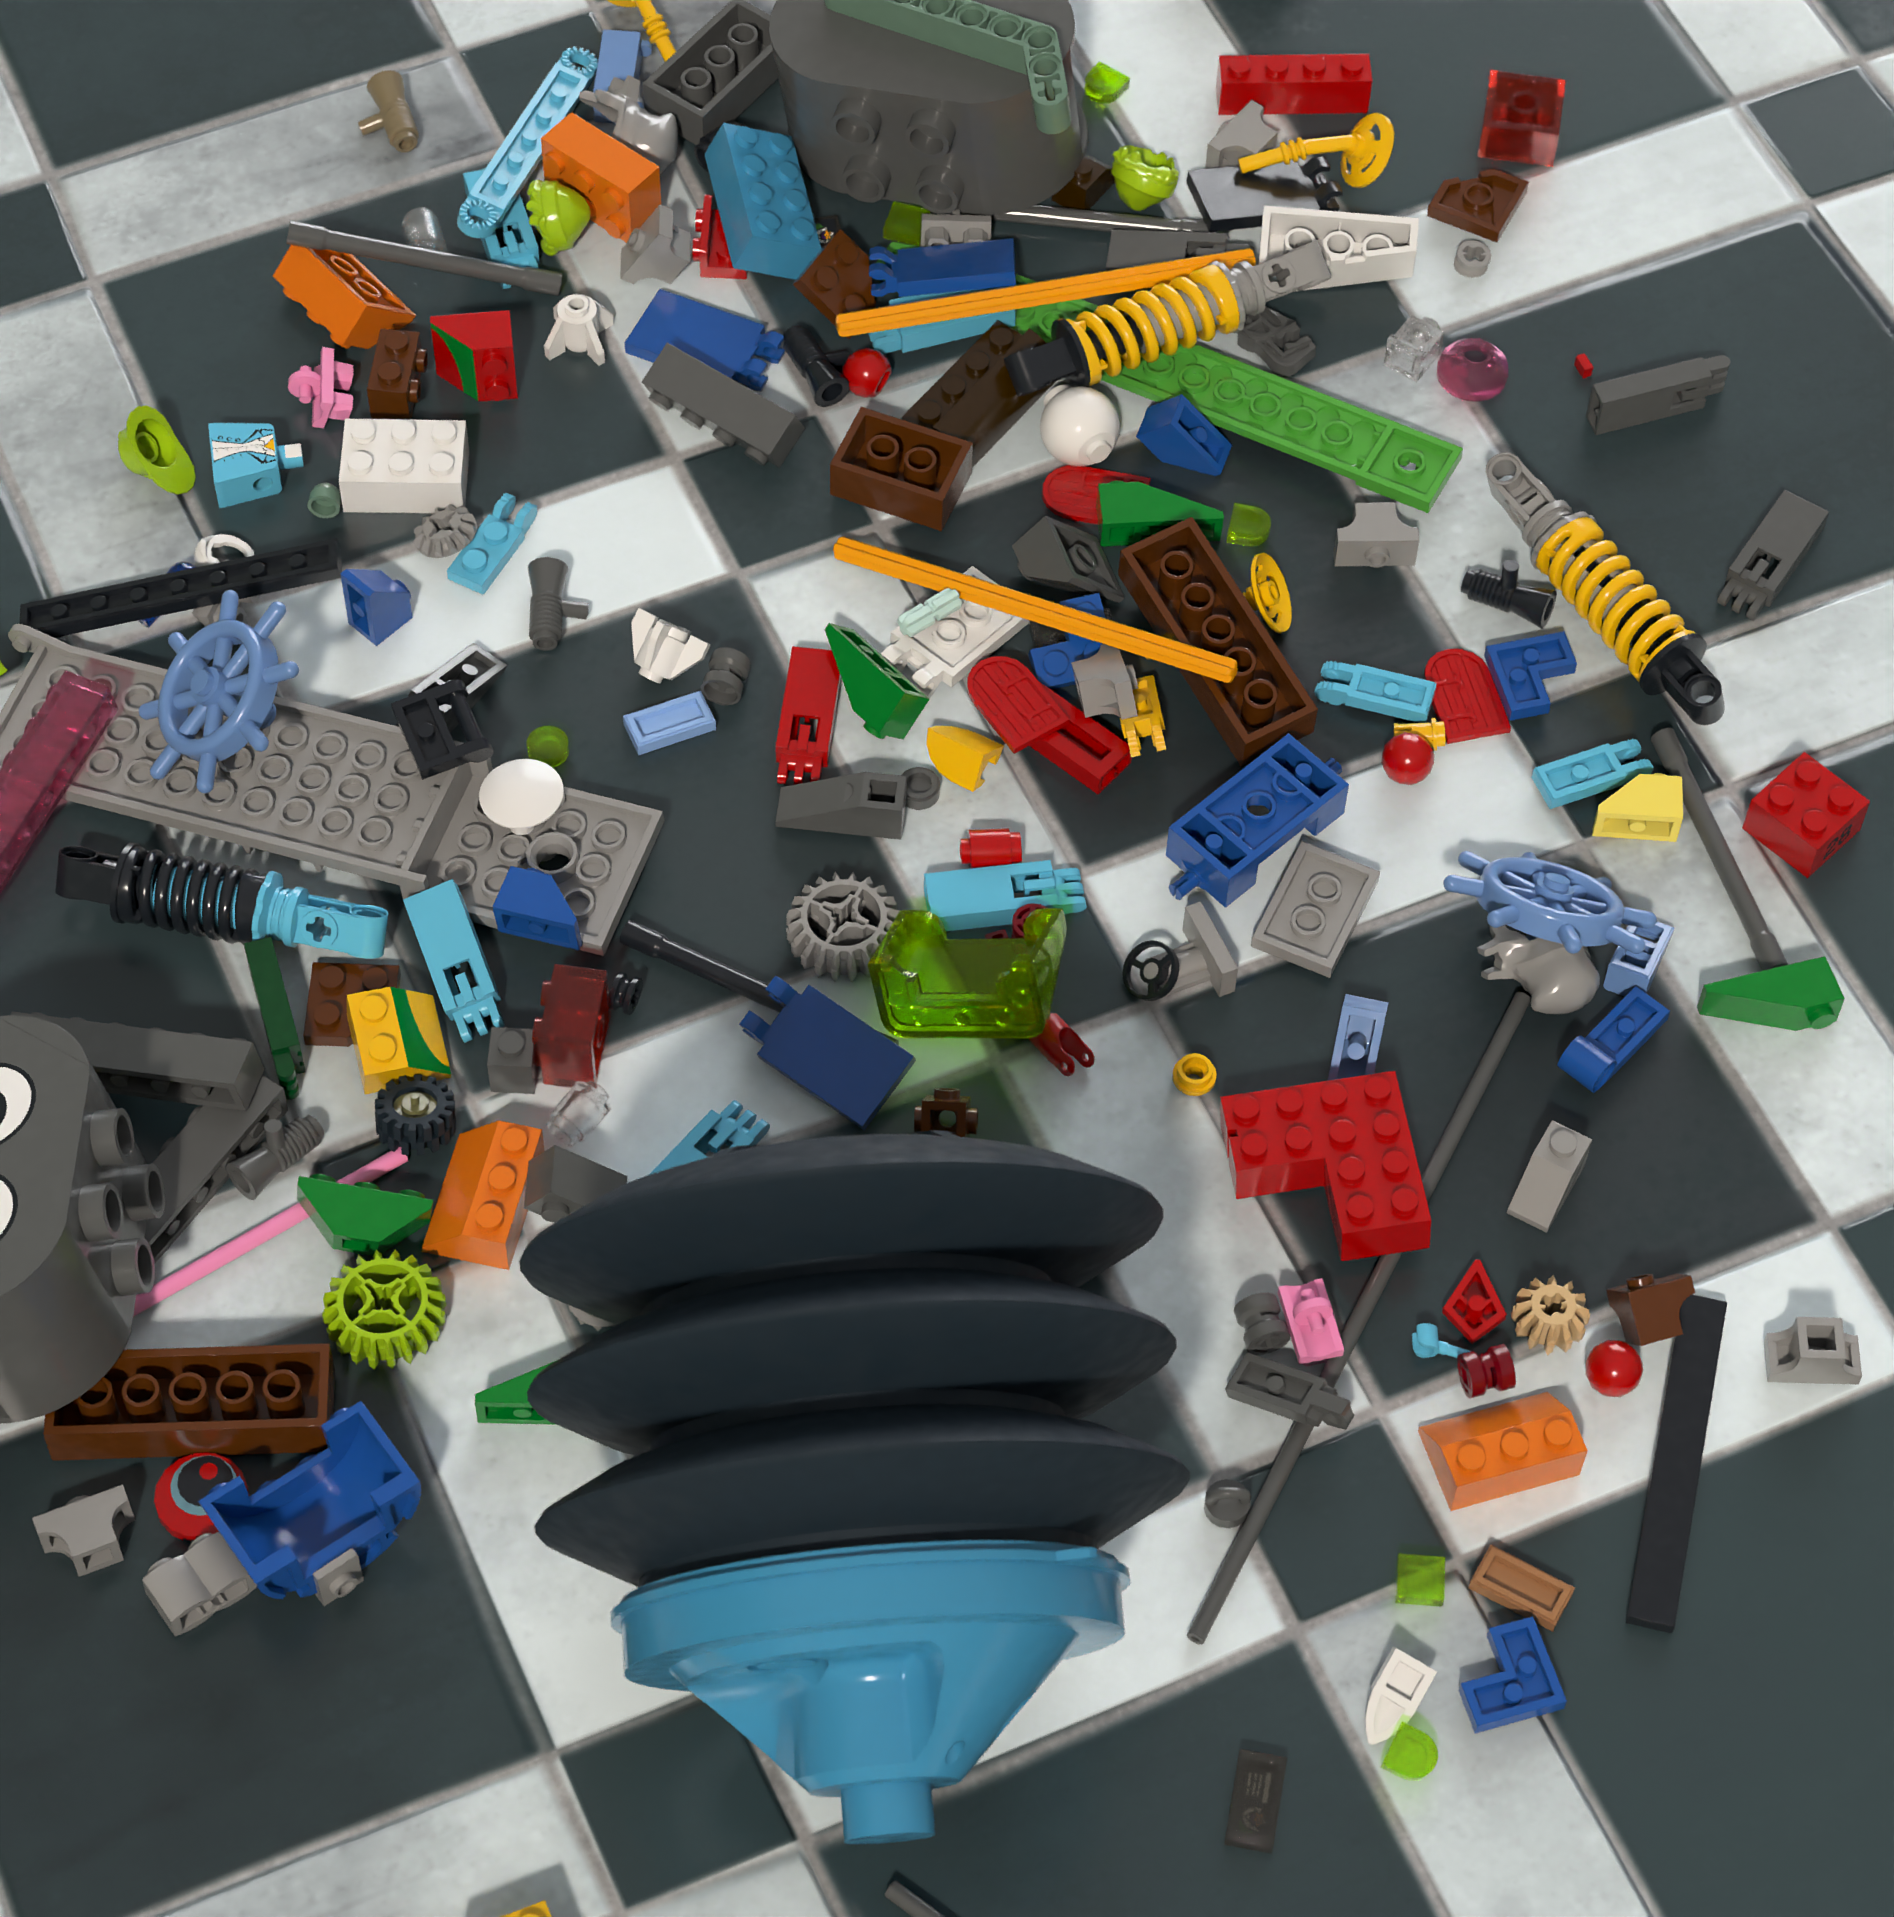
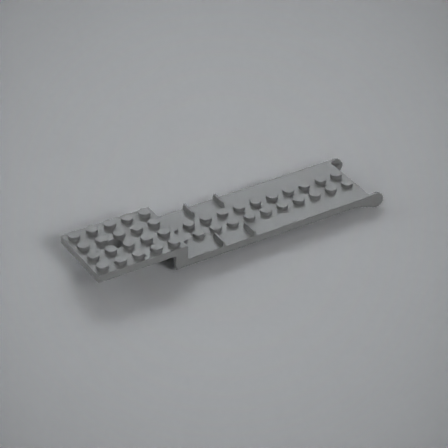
M23 624L13 625L8 633V637L17 651L22 653L29 651L33 652V655L0 712L1 784L242 845L248 854H251L253 848L310 862L313 863L318 872H321L325 866L400 886L403 899L453 879L461 891L473 923L498 929L492 907L510 866L523 869L535 868L553 877L577 918L582 940L580 950L604 956L665 822L663 811L564 787L565 802L547 821L535 826L529 834L516 835L510 828L502 827L492 822L484 814L480 806V787L486 776L494 770L491 758L479 763L468 762L422 780L400 727L277 696L273 700V704L276 706L274 721L267 728H260L269 740L268 748L265 751L259 752L254 750L248 742L231 757L217 762L214 787L211 792L204 794L199 792L196 787L199 762L181 754L163 779L156 780L150 775L151 766L168 743L161 732L158 717L145 720L140 717L138 711L142 704L159 699L162 683L168 669L71 646ZM195 707L188 708V716ZM223 715L222 725H223L224 722L228 719V717H226V716H224V715ZM204 725L194 739L203 738ZM453 740L456 746L463 744V742ZM556 854H562L570 859L566 866L558 870L548 871L539 868L541 861L551 860Z

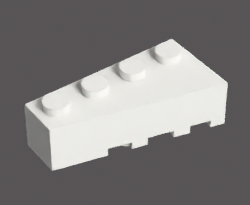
M1264 205L1258 264L1282 256L1305 244L1317 241L1331 279L1305 290L1409 278L1413 276L1417 252L1419 218ZM1276 276L1269 277L1270 282H1278Z

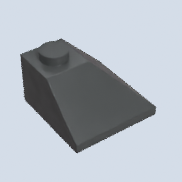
M1044 516L1012 545L1018 559V569L1028 580H1036L1051 587L1084 595L1099 593L1101 599L1117 603L1125 599L1096 536Z

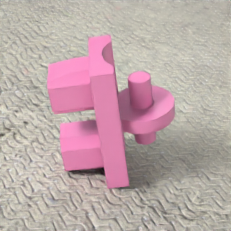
M322 347L320 364L314 367L313 371L310 366H302L300 371H296L288 378V390L292 395L298 397L301 403H310L312 398V427L324 429L328 418L337 420L349 419L353 408V395L334 392V388L349 391L353 379V365L334 361V349Z
M1323 1278L1299 1286H1280L1278 1288V1296L1298 1363L1304 1366H1312L1326 1363L1329 1358L1343 1356L1344 1347Z

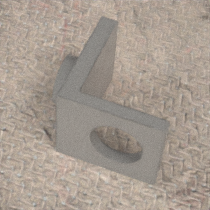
M353 1548L313 1573L317 1590L315 1595L323 1606H326L336 1598L347 1595L359 1583L364 1581L359 1557Z

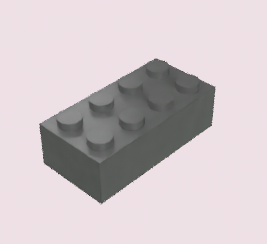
M731 0L642 83L644 109L656 116L673 114L676 118L678 135L695 145L699 144L701 137L723 123L735 120L778 79L769 33L771 15L745 0Z

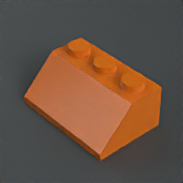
M291 245L273 274V277L284 287L283 293L293 301L301 303L307 309L306 315L317 324L325 326L331 332L330 338L343 348L350 349L351 346L369 349L377 344L380 328L400 330L413 322L416 317L414 312L352 254Z
M498 1120L459 1134L422 1245V1252L506 1270L510 1269L528 1212L527 1209H524L528 1162L545 1151L542 1129Z
M1548 1392L1428 1424L1418 1429L1450 1511L1578 1476L1581 1473L1588 1451L1571 1410Z

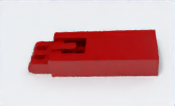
M792 646L776 741V762L779 763L778 784H786L788 771H795L794 785L803 783L805 772L811 773L810 782L821 780L822 767L828 768L842 680L832 650ZM800 717L805 718V723H809L810 718L818 719L815 742L809 741L811 725L800 724L798 740H796Z
M1040 682L1068 716L1070 724L1033 743L1030 747L1093 792L1100 794L1131 764L1132 757L1128 743L1091 717L1085 718L1084 712Z

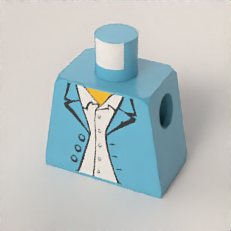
M269 423L208 424L213 478L219 508L279 494L282 491L280 470L304 467L301 443L277 446L274 426Z

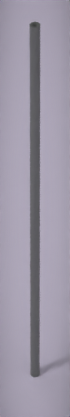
M1523 992L1515 993L1421 1176L1427 1203L1531 1002V998ZM1403 1252L1380 1256L1340 1335L1344 1347L1343 1356L1329 1358L1319 1376L1326 1379L1327 1385L1330 1387H1335ZM1295 1422L1187 1633L1188 1639L1192 1642L1204 1644L1314 1426Z

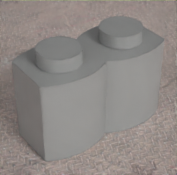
M219 1532L215 1534L206 1533L199 1536L190 1544L189 1550L184 1555L175 1558L167 1557L157 1561L150 1567L147 1575L142 1579L147 1596L174 1636L181 1635L197 1627L216 1611L231 1606L257 1587Z

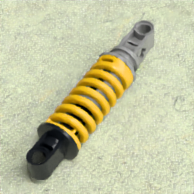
M1317 241L1300 246L1282 256L1252 266L1247 261H1241L1236 263L1233 268L1228 269L1226 265L1216 260L1210 262L1204 268L1192 271L1187 278L1183 276L1176 277L1168 285L1164 283L1155 285L1150 292L1145 290L1138 291L1131 299L1127 297L1120 298L1112 306L1108 304L1098 306L1093 313L1088 311L1079 313L1074 321L1063 318L1053 321L1051 326L1052 342L1024 349L1004 358L1003 361L1017 397L1037 391L1063 378H1066L1071 387H1089L1101 381L1102 370L1109 376L1116 377L1121 373L1122 363L1128 369L1134 370L1139 367L1141 356L1149 363L1157 361L1159 358V348L1165 355L1171 356L1177 352L1178 342L1184 348H1193L1197 342V335L1201 340L1209 342L1215 337L1216 330H1219L1222 334L1241 332L1244 329L1246 315L1255 316L1263 313L1265 302L1297 290L1302 291L1331 279V275ZM1276 276L1278 282H1270L1269 277Z
M1507 452L1494 455L1486 465V475L1491 494L1505 509L1514 524L1522 531L1523 541L1529 547L1534 548L1531 557L1532 566L1549 576V581L1554 588L1561 590L1564 599L1568 603L1575 605L1576 612L1581 618L1588 620V625L1593 632L1601 635L1602 641L1608 648L1615 650V655L1621 663L1628 665V670L1639 682L1640 688L1646 694L1657 695L1667 691L1693 722L1700 725H1710L1717 722L1724 714L1725 705L1721 683L1701 662L1707 647L1703 637L1692 630H1686L1680 615H1670L1671 607L1666 600L1657 599V591L1652 585H1643L1644 577L1642 573L1638 570H1630L1631 563L1626 556L1617 555V546L1613 541L1603 540L1604 533L1592 515H1588L1583 511L1572 514V508L1567 502L1555 500L1543 482L1535 478L1516 455ZM1507 475L1514 476L1513 478L1507 481L1499 480L1500 478ZM1705 695L1713 697L1707 703L1695 701L1697 698Z

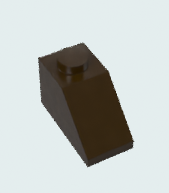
M1085 154V157H1083L1080 165L1075 170V176L1066 186L1054 194L1051 200L1065 208L1090 210L1115 183L1114 177L1111 174L1112 167Z

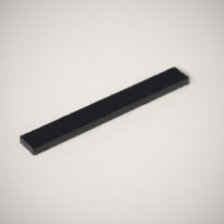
M334 538L20 604V624L27 625L53 638L219 604L221 603L223 593L227 590L235 591L239 599L339 579L341 578L340 573H342L341 546L338 539Z
M1692 1294L1685 1299L1680 1308L1679 1318L1683 1335L1675 1336L1673 1339L1626 1623L1667 1633H1673L1675 1628L1727 1302Z

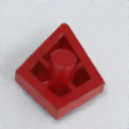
M1479 1259L1473 1262L1442 1310L1447 1319L1471 1344L1506 1320L1507 1316Z

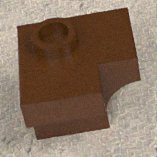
M1644 1274L1627 1279V1284L1606 1289L1609 1305L1614 1309L1620 1320L1627 1344L1643 1346L1683 1335L1679 1312L1685 1299L1695 1294L1691 1275L1672 1274L1654 1279L1653 1274Z

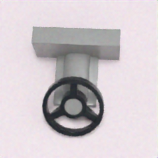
M1201 901L1185 907L1182 931L1189 944L1172 949L1162 942L1151 940L1140 943L1128 954L1123 965L1122 975L1124 985L1130 994L1144 1001H1155L1209 980L1219 997L1235 992L1238 967ZM1162 947L1166 950L1164 953L1145 959L1143 963L1136 960V957L1147 948ZM1132 965L1140 969L1141 979L1148 984V995H1141L1134 989L1130 976Z

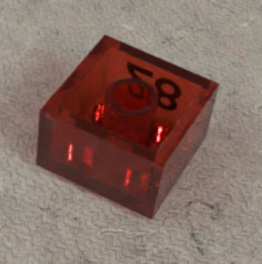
M1491 70L1485 99L1478 157L1553 167L1560 132L1566 80Z
M555 964L551 981L544 980L542 986L541 1006H545L543 1018L536 1017L533 1026L532 1042L537 1044L535 1065L542 1068L543 1084L595 1091L611 1020L607 971Z

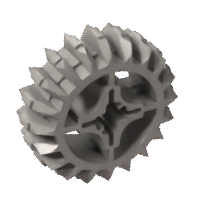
M836 871L832 876V881L829 882L819 876L815 882L816 888L805 884L802 889V896H794V900L791 903L792 909L788 911L786 916V924L788 926L786 928V938L791 944V952L794 957H801L803 968L807 969L815 966V973L818 978L824 973L830 972L834 982L837 981L840 975H848L852 983L858 972H862L870 978V975L873 973V966L884 969V966L887 964V958H894L897 944H899L902 937V929L900 928L902 923L901 914L897 910L894 896L887 897L884 885L873 888V881L870 876L859 882L854 872L851 873L848 879H840ZM862 912L868 915L876 923L877 927L870 925L869 920L861 916ZM810 927L818 929L819 934L827 938L826 941L817 937Z

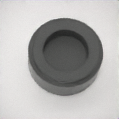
M914 767L906 770L901 775L907 776L906 807L924 810L932 807L938 801L940 781L933 771L923 767Z

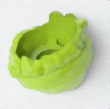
M1132 145L1120 147L1118 151L1113 153L1114 160L1112 162L1111 174L1115 180L1117 193L1127 207L1135 211H1143L1173 196L1179 172L1174 167V159L1172 157L1167 160V155L1163 152L1153 154L1150 149L1138 148Z
M534 180L530 182L527 191L530 200L526 204V208L533 212L529 217V224L535 226V229L540 231L543 238L541 241L542 250L548 256H554L560 251L572 249L590 220L591 210L589 204L577 191L561 185L559 181Z

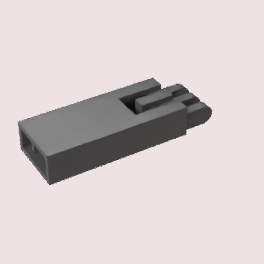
M1112 230L1106 271L1247 248L1252 249L1254 252L1255 249L1249 244L1228 243L1227 233Z
M1724 355L1708 359L1700 357L1593 384L1586 418L1595 435L1704 408L1706 403L1705 396L1723 391L1730 359Z
M1784 490L1729 568L1725 588L1719 595L1717 603L1725 607L1733 596L1736 600L1731 610L1739 614L1745 605L1749 604L1751 606L1747 611L1746 618L1754 621L1764 606L1770 607L1823 531L1829 511ZM1765 554H1767V561L1762 559ZM1771 559L1779 560L1780 563L1769 579L1762 577L1763 573L1767 572Z

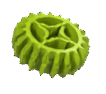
M376 1249L373 1256L374 1260L366 1262L362 1256L358 1255L356 1268L343 1264L341 1269L342 1278L331 1277V1282L329 1283L331 1292L324 1293L325 1296L323 1297L325 1309H323L322 1317L324 1324L328 1327L326 1329L328 1338L332 1342H336L337 1350L341 1355L350 1353L351 1359L356 1365L367 1357L369 1366L373 1370L377 1367L380 1360H386L388 1367L393 1370L396 1364L395 1359L403 1357L411 1365L413 1360L412 1352L414 1350L426 1354L429 1349L427 1340L438 1341L440 1336L439 1327L444 1326L446 1321L445 1311H443L446 1307V1298L441 1292L440 1280L437 1277H432L431 1268L427 1263L418 1266L417 1259L413 1254L404 1261H401L400 1254L396 1250L392 1252L389 1259H383L382 1254ZM417 1297L421 1304L415 1317L409 1321L406 1311L411 1308L410 1302ZM360 1298L363 1302V1307L358 1311L359 1316L351 1321L348 1318L349 1312L355 1301Z

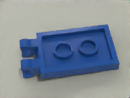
M1013 238L898 249V254H893L881 246L869 249L870 260L880 259L885 262V264L874 263L869 266V277L875 280L885 279L880 284H871V294L875 297L885 296L888 293L898 292L899 297L1016 286Z
M662 289L658 290L624 342L625 353L652 363L655 362L666 343H669L734 381L744 384L755 391L763 389L768 381V377L762 375L767 368V363L753 358V356L756 355L770 363L778 364L785 354V350L779 348L784 341V336L775 331L765 333V325Z
M775 975L765 990L770 993L768 996L784 1008L771 1025L749 1010L739 1023L744 1028L742 1031L763 1045L757 1053L759 1059L865 1131L916 1062L915 1057L811 985H808L803 993L799 994L788 983Z

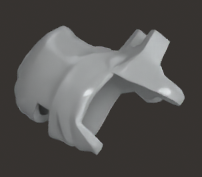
M627 76L625 81L613 77L608 91L598 89L595 93L591 91L580 92L579 99L582 102L596 108L606 118L616 123L611 137L659 166L660 175L673 162L676 157L678 144L676 118L673 114L656 116L639 106L640 81L638 79Z
M1504 925L1498 928L1490 926V934L1493 939L1477 947L1479 954L1483 956L1494 955L1495 958L1494 967L1482 971L1481 976L1487 980L1514 979L1520 982L1525 991L1529 992L1532 996L1530 1003L1533 1011L1545 1014H1568L1577 1011L1592 1000L1600 985V976L1594 963L1590 960L1591 957L1587 946H1582L1578 953L1571 954L1565 950L1561 943L1541 938L1530 941L1525 935L1509 930Z

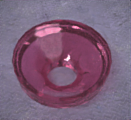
M1479 338L1462 339L1453 342L1443 350L1437 364L1436 374L1442 388L1452 396L1465 401H1485L1495 397L1504 389L1508 379V362L1503 352L1490 342ZM1475 350L1483 353L1486 359L1476 363L1469 361L1464 354Z

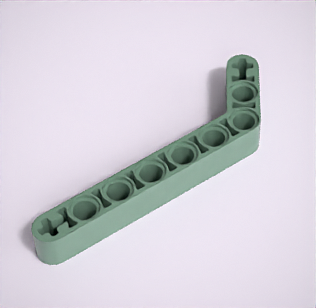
M824 0L826 7L834 12L1027 75L1037 128L1042 133L1058 134L1070 126L1071 112L1068 88L1058 36L1053 27L972 0Z

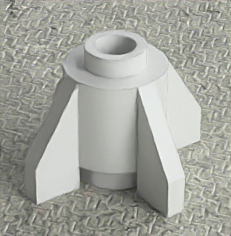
M568 295L553 307L556 322L544 345L545 356L550 361L566 352V346L573 352L587 351L592 360L600 366L605 363V353L598 335L614 325L613 314L586 295Z
M638 608L631 625L634 662L641 666L638 672L640 675L661 684L663 678L673 680L704 660L710 644L690 635V630L662 619L657 621V616Z

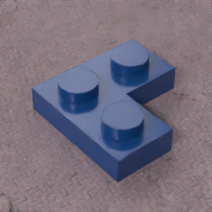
M1099 593L1059 602L1061 605L1106 619ZM1064 632L1066 642L1039 647L1029 651L1028 655L1033 674L1039 682L1051 690L1075 685L1071 662L1092 657L1100 650L1102 643Z
M1564 631L1486 646L1484 654L1509 721L1549 713L1551 702L1542 679L1573 674L1577 666Z
M1534 1617L1489 1628L1487 1639L1500 1672L1460 1683L1458 1690L1474 1733L1564 1709L1567 1700Z

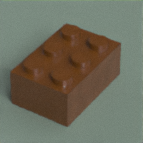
M861 406L830 463V495L942 531L972 474L973 443Z

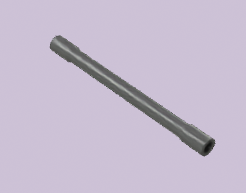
M1034 205L1011 213L983 215L991 216V220L1104 232H1111L1112 230L1217 233L1209 232L1204 220L1187 218L1178 220ZM960 211V215H981Z
M290 220L286 244L316 250L327 249L518 286L524 290L554 296L559 295L562 273L534 267H518L358 236Z
M1664 728L1657 731L1651 737V742L1664 769L1670 776L1682 777L1683 803L1750 939L1751 948L1762 971L1788 965L1775 936L1769 931L1688 765V758L1675 731L1672 728Z

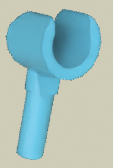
M1418 1324L1416 1333L1412 1334L1413 1350L1421 1358H1429L1437 1354L1457 1358L1459 1354L1471 1352L1448 1344V1342L1439 1341L1438 1328L1433 1324Z

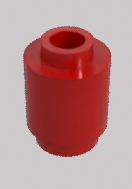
M1009 828L968 830L967 839H960L961 864H969V869L1022 863L1020 832H1010Z

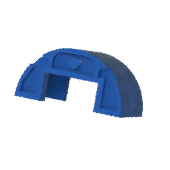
M362 1401L350 1408L338 1410L326 1423L321 1425L328 1446L327 1449L317 1455H310L297 1464L295 1469L279 1479L265 1482L253 1495L249 1496L244 1481L238 1476L228 1483L216 1485L208 1492L207 1496L199 1500L201 1507L255 1585L268 1597L283 1600L287 1595L285 1592L296 1591L300 1598L316 1594L317 1590L313 1573L351 1548L358 1554L362 1570L379 1557L399 1537L394 1529L403 1517L406 1520L412 1519L421 1496L420 1480Z

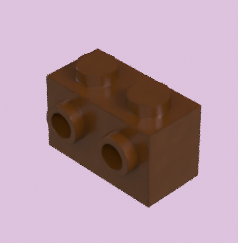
M380 328L367 386L371 419H412L414 405L419 403L421 398V373H426L428 365V350L422 349L420 332Z

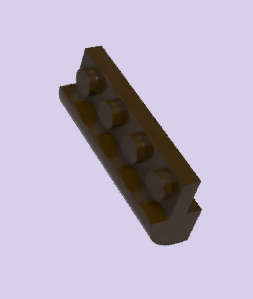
M997 320L901 419L972 442L973 468L1055 383L1053 382L1037 391L1017 397L1003 359L1024 349L1046 344V342L1031 329H1028L1022 335Z

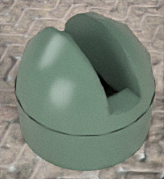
M328 482L314 486L309 494L307 504L309 511L321 518H332L339 513L341 495L338 488Z

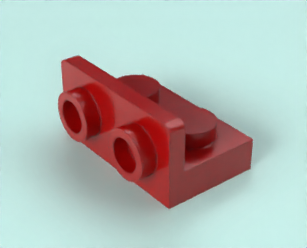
M704 195L703 209H696L695 231L701 232V237L693 238L692 250L693 261H700V277L747 279L746 270L733 268L718 209H713L712 195Z

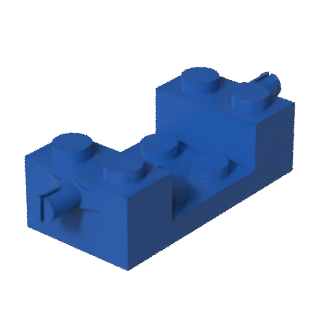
M1288 733L1169 826L1166 856L1184 872L1183 876L1169 885L1168 888L1172 896L1176 895V899L1181 900L1195 887L1206 890L1225 908L1256 884L1258 865L1304 828L1316 836L1344 814L1349 784L1338 775L1342 772L1340 763L1338 761L1335 763L1334 758H1330L1326 763H1323ZM1252 805H1262L1270 812L1264 816H1256L1251 814L1248 808Z

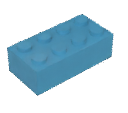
M723 123L704 155L732 266L735 269L796 280L822 248L792 136Z

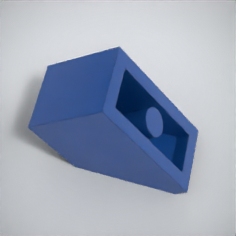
M1183 394L1148 407L1136 435L1161 462L1212 476H1218L1222 473L1232 444Z
M345 569L340 573L348 624L375 646H378L413 618L410 603L411 594L400 580L395 579L393 581L381 570Z
M510 866L492 907L498 932L580 950L582 940L577 918L553 877L535 868L523 869Z

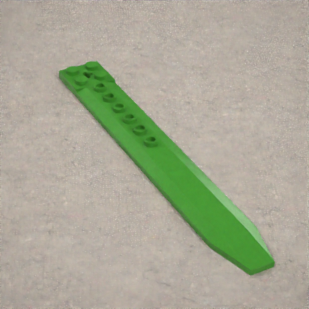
M891 242L887 250L893 254H898V249L918 248L919 246ZM878 259V261L876 262L885 264V262L880 259ZM1016 274V285L1036 282ZM1078 299L1016 309L1015 326L1010 328L1022 335L1028 329H1031L1046 343L1052 342L1051 326L1053 321L1060 318L1074 321L1079 313L1086 311L1093 313L1098 306ZM1178 342V350L1171 356L1165 355L1159 348V358L1157 361L1149 363L1141 356L1140 365L1134 370L1128 369L1122 363L1121 373L1116 377H1111L1102 370V381L1158 403L1183 394L1213 425L1355 480V485L1426 513H1429L1462 459L1463 448L1197 344L1193 348L1187 349ZM1409 463L1416 464L1415 470H1405L1399 466H1407Z

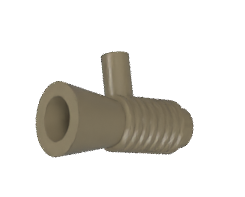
M381 71L372 76L367 83V91L380 111L375 115L358 121V125L364 136L385 128L390 144L399 152H409L417 146L419 133L409 105L405 100L403 77L396 71Z

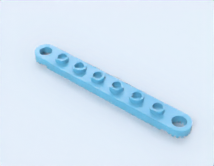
M573 47L572 50L567 48L558 62L555 63L469 192L467 199L461 205L457 217V225L464 234L473 238H486L494 233L542 159L541 138L568 114L573 112L580 101V92L586 91L594 80L598 59L594 58L595 55L593 53L589 54V50L583 51L581 47L579 50H577V47ZM572 63H578L584 67H582V70H580V67L575 69L576 66H572ZM470 216L480 217L485 220V223L481 221V224H479V221L474 223L473 219L470 221Z

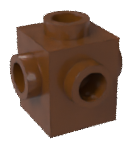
M934 1088V1095H926L922 1100V1106H915L914 1132L929 1130L947 1131L958 1137L970 1138V1134L977 1135L978 1108H971V1097L960 1096V1089ZM944 1110L953 1111L956 1115L955 1124H944L940 1118L941 1112Z

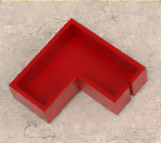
M1395 1071L1220 1097L1221 1130L1227 1158H1229V1168L1236 1199L1324 1186L1341 1261L1430 1248L1431 1216Z

